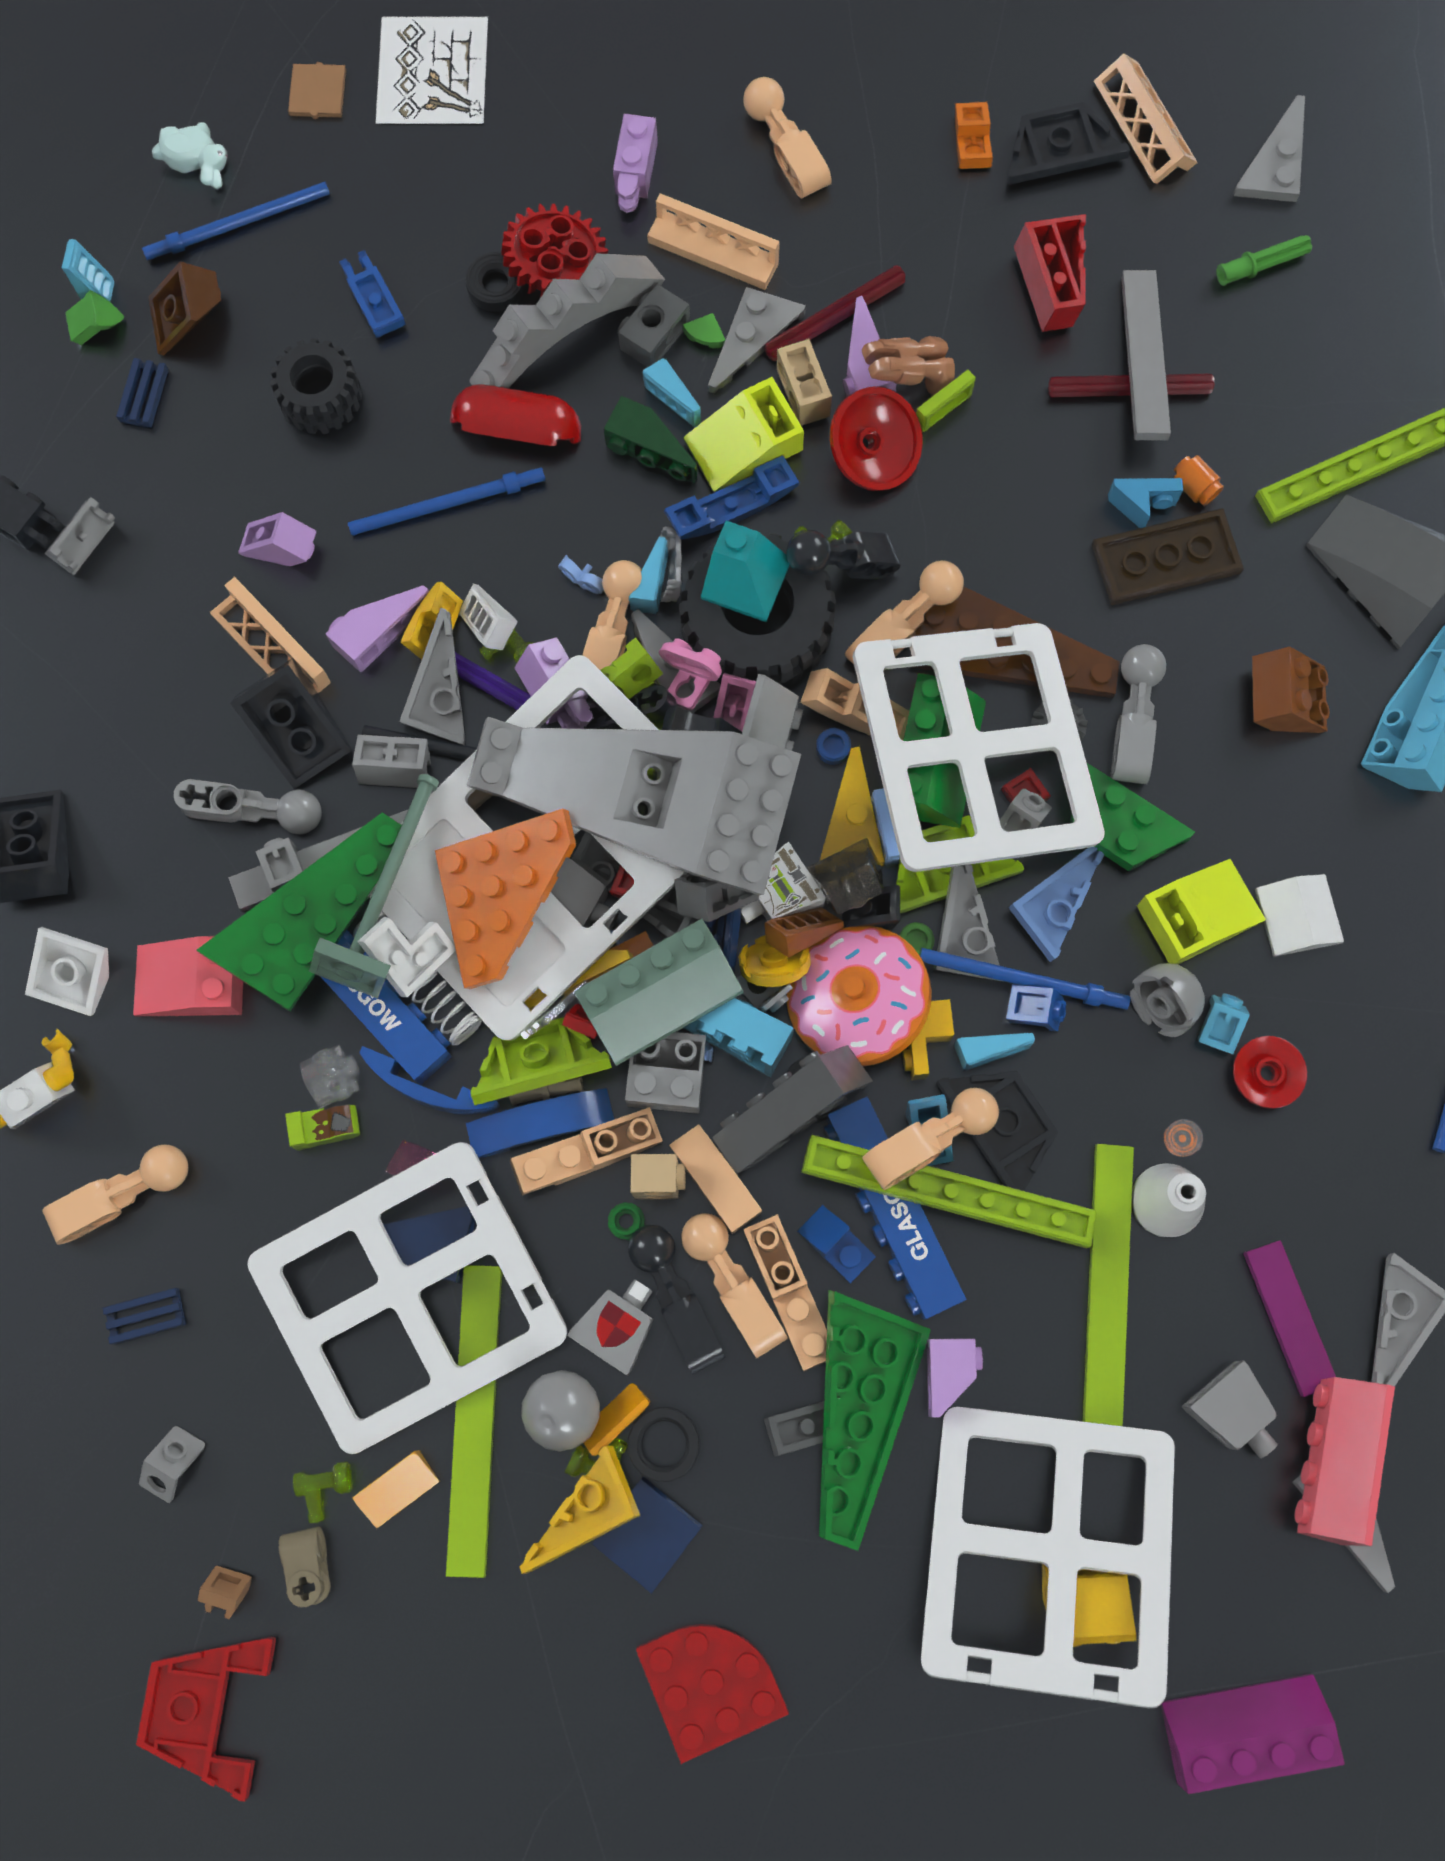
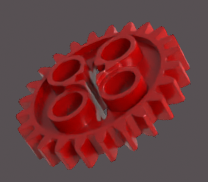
M552 203L551 209L548 211L545 210L542 204H539L538 212L536 213L527 207L526 215L523 216L517 213L515 222L509 221L507 231L503 232L501 255L504 256L503 266L509 267V277L518 276V287L527 283L529 285V294L538 289L542 297L553 279L579 280L596 253L608 254V249L605 248L606 238L599 237L600 227L591 228V218L582 221L580 219L581 211H577L573 215L569 214V206H565L561 212L557 211L554 203Z

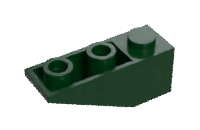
M621 396L604 427L606 445L617 454H628L637 458L643 465L649 468L658 467L667 471L673 478L679 481L688 480L696 484L698 480L696 462L652 408Z

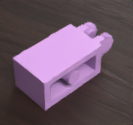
M624 114L613 176L615 194L619 195L618 206L620 210L626 213L634 212V209L638 206L639 197L647 198L658 143L656 118L631 114Z
M556 637L529 644L514 668L530 696H532L570 659ZM584 690L577 691L546 721V724L558 721L562 728L584 729V726L586 727L593 719L592 711L589 710L590 707L586 702L589 696Z

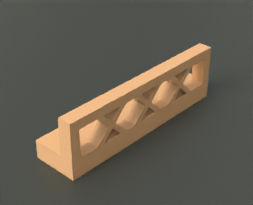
M1122 54L1094 80L1118 124L1155 184H1158L1177 167L1188 171L1198 163L1136 60L1126 54ZM1120 72L1123 77L1120 93L1110 92L1106 83ZM1126 99H1136L1138 103L1135 118H1128L1123 114ZM1141 124L1151 125L1153 128L1150 143H1140L1138 140ZM1156 150H1166L1170 160L1157 171L1153 165Z
M661 193L656 200L657 217L647 235L648 243L766 290L779 264L778 240ZM759 247L764 248V249H766V250H769V252L764 251V250L760 249Z
M233 577L224 585L230 596L214 608L210 614L266 674L275 670L269 666L270 654L279 653L286 654L288 660L291 658L295 660L306 677L313 683L312 685L317 693H320L331 683L321 666L236 577ZM236 604L244 610L243 623H229L223 615ZM250 617L255 623H249ZM236 630H242V636ZM249 630L264 631L266 633L265 646H250L248 644ZM272 641H273L277 646H271ZM258 653H264V660Z

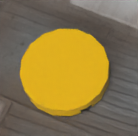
M765 935L755 939V944L749 948L748 944L745 945L738 956L741 975L748 982L763 987L784 986L798 981L808 972L811 965L808 948L788 958L767 944Z

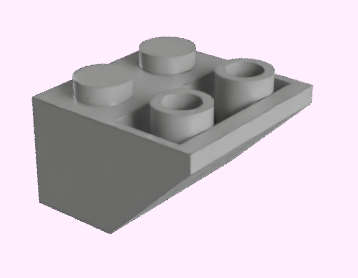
M675 1032L631 1057L625 1096L627 1106L637 1108L650 1107V1109L699 1114L706 1035Z

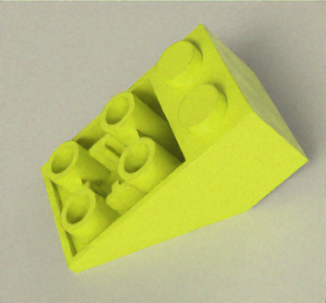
M770 377L740 392L685 435L683 439L713 492H717L753 475L754 468L782 455L786 459L803 451L804 430L773 377Z
M1231 859L1177 879L1145 895L1137 905L1167 961L1177 965L1266 921Z

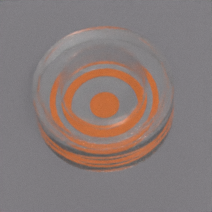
M1180 1119L1171 1123L1164 1132V1144L1169 1152L1175 1156H1190L1196 1153L1203 1143V1134L1200 1127L1188 1119Z

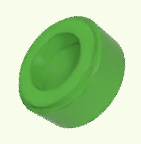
M910 923L901 930L899 935L910 943L918 954L921 947L932 950L934 946V934L923 923Z

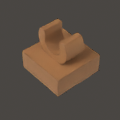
M216 1565L201 1586L198 1601L205 1603V1610L211 1613L214 1607L226 1610L225 1618L230 1619L247 1594L252 1577Z

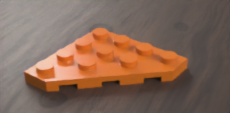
M562 808L435 850L463 987L465 989L477 988L504 978L509 968L507 964L515 949L521 947L534 923L531 920L541 902L545 903L559 878L556 875L566 857L570 858L576 847L568 810Z

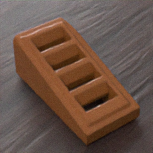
M822 907L777 917L764 923L766 943L790 958L844 928V921Z

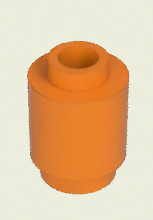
M1199 455L1192 459L1186 456L1173 470L1176 473L1174 478H1182L1183 491L1195 503L1200 502L1203 506L1213 501L1224 488L1219 482L1221 478Z

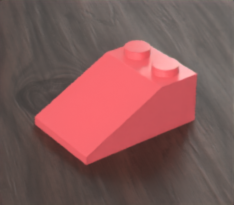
M198 936L138 945L133 1015L135 1017L242 1015L244 982L196 951L214 936Z

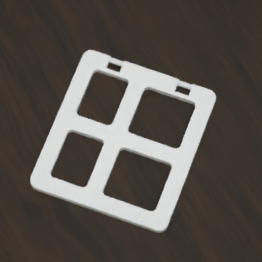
M1034 623L1015 625L1010 628H987L914 636L899 640L867 641L860 643L853 653V662L900 859L906 869L919 872L1090 848L1103 840L1105 831L1053 636L1047 626ZM1011 636L1013 645L997 647L995 638ZM910 647L912 657L895 658L893 649ZM1020 654L1029 655L1032 659L1048 724L980 732L975 726L960 661ZM929 665L935 672L950 736L903 741L898 735L883 670ZM1049 750L1055 752L1074 822L1011 832L1004 831L1000 825L984 760L986 758ZM954 763L959 768L975 835L967 838L927 842L923 838L907 769Z
M464 1142L455 1143L263 1246L254 1251L248 1259V1269L340 1448L349 1454H356L556 1348L563 1343L567 1336V1326L544 1286L542 1278L499 1196L492 1187L475 1150L471 1145ZM445 1178H452L477 1223L476 1230L412 1265H405L381 1221V1214ZM479 1180L489 1199L480 1205L477 1204L468 1185ZM353 1231L357 1235L378 1276L377 1283L314 1318L306 1317L283 1274V1267L341 1234ZM486 1255H492L496 1259L526 1316L530 1328L529 1331L466 1365L459 1366L454 1362L421 1298V1291ZM532 1284L543 1302L542 1305L532 1309L523 1292L524 1288ZM387 1308H392L397 1312L430 1376V1383L367 1418L361 1419L355 1414L323 1352L322 1346L325 1341Z
M965 1407L949 1409L944 1415L921 1651L923 1670L929 1676L940 1679L973 1682L1143 1708H1156L1161 1705L1167 1693L1175 1453L1172 1438L1167 1433L1156 1430ZM981 1438L1046 1446L1055 1450L1056 1464L1052 1527L1050 1532L1036 1533L968 1524L963 1521L962 1507L967 1449L970 1439ZM1095 1452L1136 1457L1145 1462L1143 1540L1140 1545L1090 1540L1081 1536L1080 1515L1083 1462L1086 1453ZM960 1555H981L1041 1563L1047 1566L1049 1574L1044 1652L1040 1656L960 1646L953 1643L951 1634L957 1565ZM1086 1569L1136 1576L1140 1580L1138 1664L1135 1669L1081 1663L1074 1659L1073 1639L1077 1573L1080 1570ZM968 1657L992 1660L991 1674L967 1671ZM1094 1675L1118 1678V1692L1094 1689Z

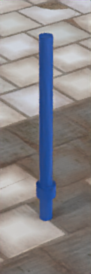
M322 182L179 234L178 231L165 235L166 239L142 247L147 261L170 252L174 255L186 251L184 248L186 246L330 195L326 182Z
M542 467L516 474L515 471L503 474L502 479L348 522V527L351 535H356L503 492H507L509 495L521 491V487L545 481Z
M922 947L919 952L923 963L1017 985L1054 988L1060 995L1082 999L1084 1004L1096 1007L1103 1004L1127 1010L1130 1004V996L1104 990L1103 986L1088 983L1085 986Z

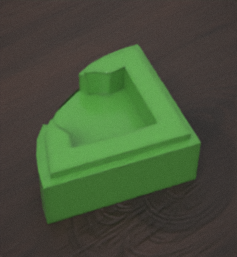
M713 313L683 324V332L692 342L696 341L713 349L723 347L725 337Z

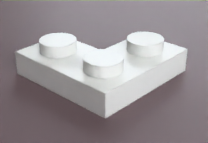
M382 918L357 941L369 957L391 965L386 979L401 997L411 995L456 951L455 945L437 922H429L408 942L390 918Z

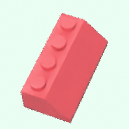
M1339 1377L1322 1379L1321 1383L1317 1385L1313 1395V1405L1317 1407L1315 1421L1310 1424L1307 1433V1443L1311 1445L1309 1459L1305 1461L1301 1471V1482L1304 1484L1302 1500H1299L1295 1509V1521L1298 1523L1297 1533L1339 1545L1372 1546L1395 1386Z

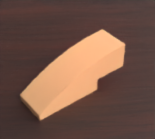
M828 668L811 671L800 703L834 721L871 736L859 683L853 684ZM890 700L898 735L903 740L910 711Z
M699 1124L669 1145L731 1234L762 1213V1209Z

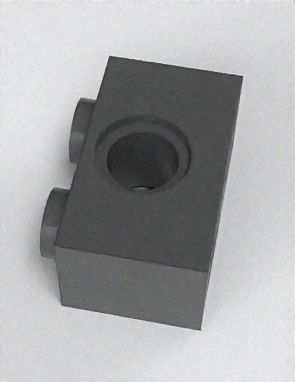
M657 284L650 293L647 292L641 297L637 309L632 316L624 318L618 328L620 350L646 367L661 360L683 332V324L690 322V305ZM649 324H657L655 327H647Z

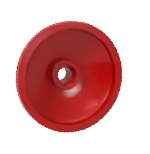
M874 386L853 392L838 406L830 427V445L837 466L846 478L861 488L872 491L894 488L905 482L919 463L923 445L919 419L907 400L893 390ZM864 437L868 440V448L863 444Z

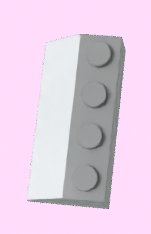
M758 674L742 734L793 751L795 742L789 740L792 729H799L803 710L798 709L799 696L766 675Z

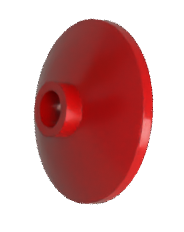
M1261 1036L1247 1042L1239 1050L1234 1060L1233 1076L1237 1088L1248 1101L1263 1108L1275 1109L1289 1105L1301 1095L1307 1082V1067L1302 1054L1293 1044L1280 1037ZM1262 1068H1267L1271 1071V1080H1265L1261 1076Z

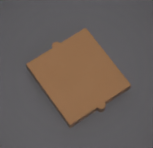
M321 62L316 64H293L288 108L289 116H307L315 120L318 117H342L346 77L345 65H322Z

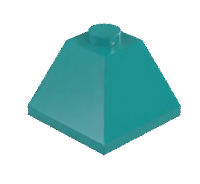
M726 520L711 556L701 599L767 622L790 566L787 555L760 532Z

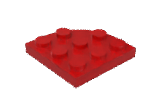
M690 1625L668 1632L636 1647L637 1654L681 1764L789 1715L773 1672L763 1655L747 1639L729 1630L714 1625Z

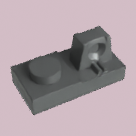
M824 1401L764 1419L774 1457L823 1443Z

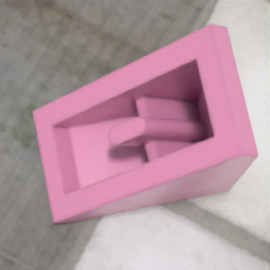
M724 673L713 718H722L740 731H743L756 681Z

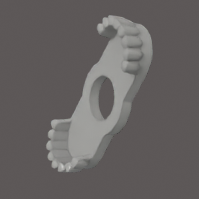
M665 526L661 530L662 534L660 537H665L668 543V585L665 592L661 593L660 600L661 602H676L680 596L682 585L681 540L672 527Z

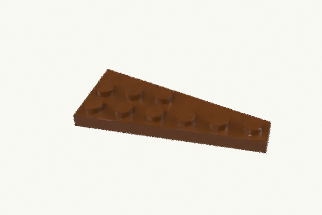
M963 586L960 596L954 602L947 605L934 604L924 614V622L915 630V636L987 628H1010L1015 625L1039 622ZM1049 628L1053 636L1067 691L1114 698L1120 661ZM1011 636L995 638L997 647L1013 645ZM1027 654L960 661L963 676L1039 687L1032 659ZM929 665L911 667L934 671Z

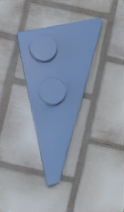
M1095 847L1087 848L1008 907L1049 962L1059 956L1063 940L1075 921L1077 909L1081 907L1089 890L1090 880L1094 871L1102 861L1104 854L1101 851H1097Z

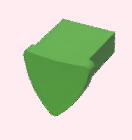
M92 290L87 292L84 298L65 312L70 340L80 345L84 344L100 330L110 329L124 319L123 314L111 302Z

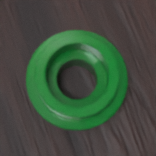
M624 1202L616 1205L608 1216L610 1231L614 1236L623 1240H630L632 1234L645 1225V1217L642 1210L633 1203ZM624 1215H631L633 1217V1225L629 1228H623L620 1225V1219Z

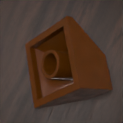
M180 261L149 295L148 299L159 355L164 356L221 301V290L218 287L215 271Z

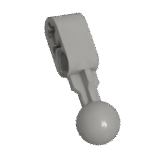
M1141 644L1132 647L1124 655L1121 663L1122 675L1126 682L1131 685L1129 699L1123 702L1122 715H1120L1116 727L1111 778L1118 781L1147 785L1152 769L1157 722L1153 720L1155 706L1150 701L1151 689L1163 679L1166 672V660L1158 648L1148 644Z
M187 779L176 786L173 794L175 803L190 818L229 823L236 821L258 822L262 818L276 819L286 831L293 834H305L312 831L319 824L322 816V809L318 799L312 793L305 790H292L284 794L280 799L264 797L259 791L238 789L231 784ZM197 793L200 799H194L192 805H189L186 798L191 799L193 794ZM229 796L237 798V803L232 809H220V803L224 798ZM206 801H210L211 807L208 806Z

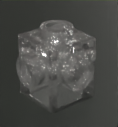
M340 1045L320 1050L313 1057L299 1063L303 1081L319 1109L335 1101L345 1100L352 1093L360 1090L356 1078L357 1075L361 1074L360 1068L352 1054L346 1056Z

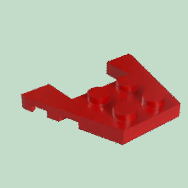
M267 1637L151 1662L136 1745L179 1769L183 1767L196 1774L205 1783L224 1789L232 1794L231 1797L239 1801H246L250 1794L255 1760L215 1754L230 1671L268 1676L271 1672L276 1637Z

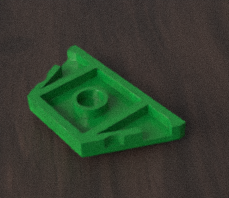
M1087 763L1105 831L1103 840L1094 847L1097 848V851H1101L1104 856L1124 869L1131 871L1143 865L1146 860L1150 858L1155 859L1166 853L1168 849L1180 843L1188 842L1194 835L1195 831ZM1073 815L1070 818V823L1074 822Z

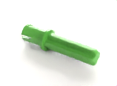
M1301 235L1253 254L1247 251L1238 259L1217 265V279L1223 286L1244 277L1251 279L1259 271L1310 253L1312 250L1311 239L1308 235Z

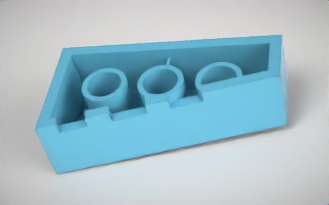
M736 998L683 1027L693 1034L706 1035L708 1043L770 1078L792 1041L794 1029L784 1022L758 1010L752 1004Z

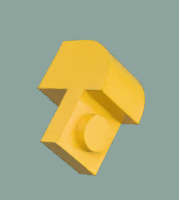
M950 999L931 1001L929 1015L924 1027L916 1039L908 1046V1049L902 1052L904 1071H911L912 1081L924 1080L929 1075L926 1044L950 1042L954 1036Z

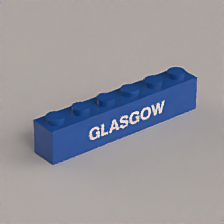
M346 930L337 944L350 949L354 937ZM321 977L419 1085H422L453 1057L445 1049L451 1043L437 1028L430 1032L422 1023L427 1017L413 1002L406 1006L399 998L398 992L387 979H385L377 999Z
M868 1096L828 1114L826 1120L828 1125L823 1127L828 1139L871 1150L888 1139ZM860 1189V1192L855 1193L863 1212H871L876 1225L872 1227V1231L880 1247L886 1245L893 1258L888 1261L889 1267L897 1282L903 1279L909 1291L904 1297L914 1316L920 1314L922 1320H925L967 1300L920 1204Z

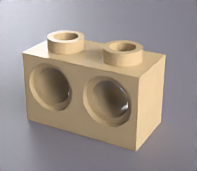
M807 339L778 348L777 372L793 413L801 426L830 417L832 395L810 340Z
M631 1154V1194L634 1199H678L679 1190H685L686 1171L684 1164H679L676 1154Z

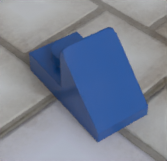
M822 1205L797 1232L850 1284L876 1256L850 1231L851 1228Z

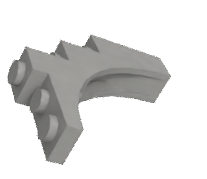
M596 253L579 280L553 279L536 305H509L493 329L497 336L496 340L469 382L472 385L485 384L509 388L536 359L565 336L586 323L612 311L630 306H638L641 297L647 292L650 293L657 284L661 286L665 278L646 256Z

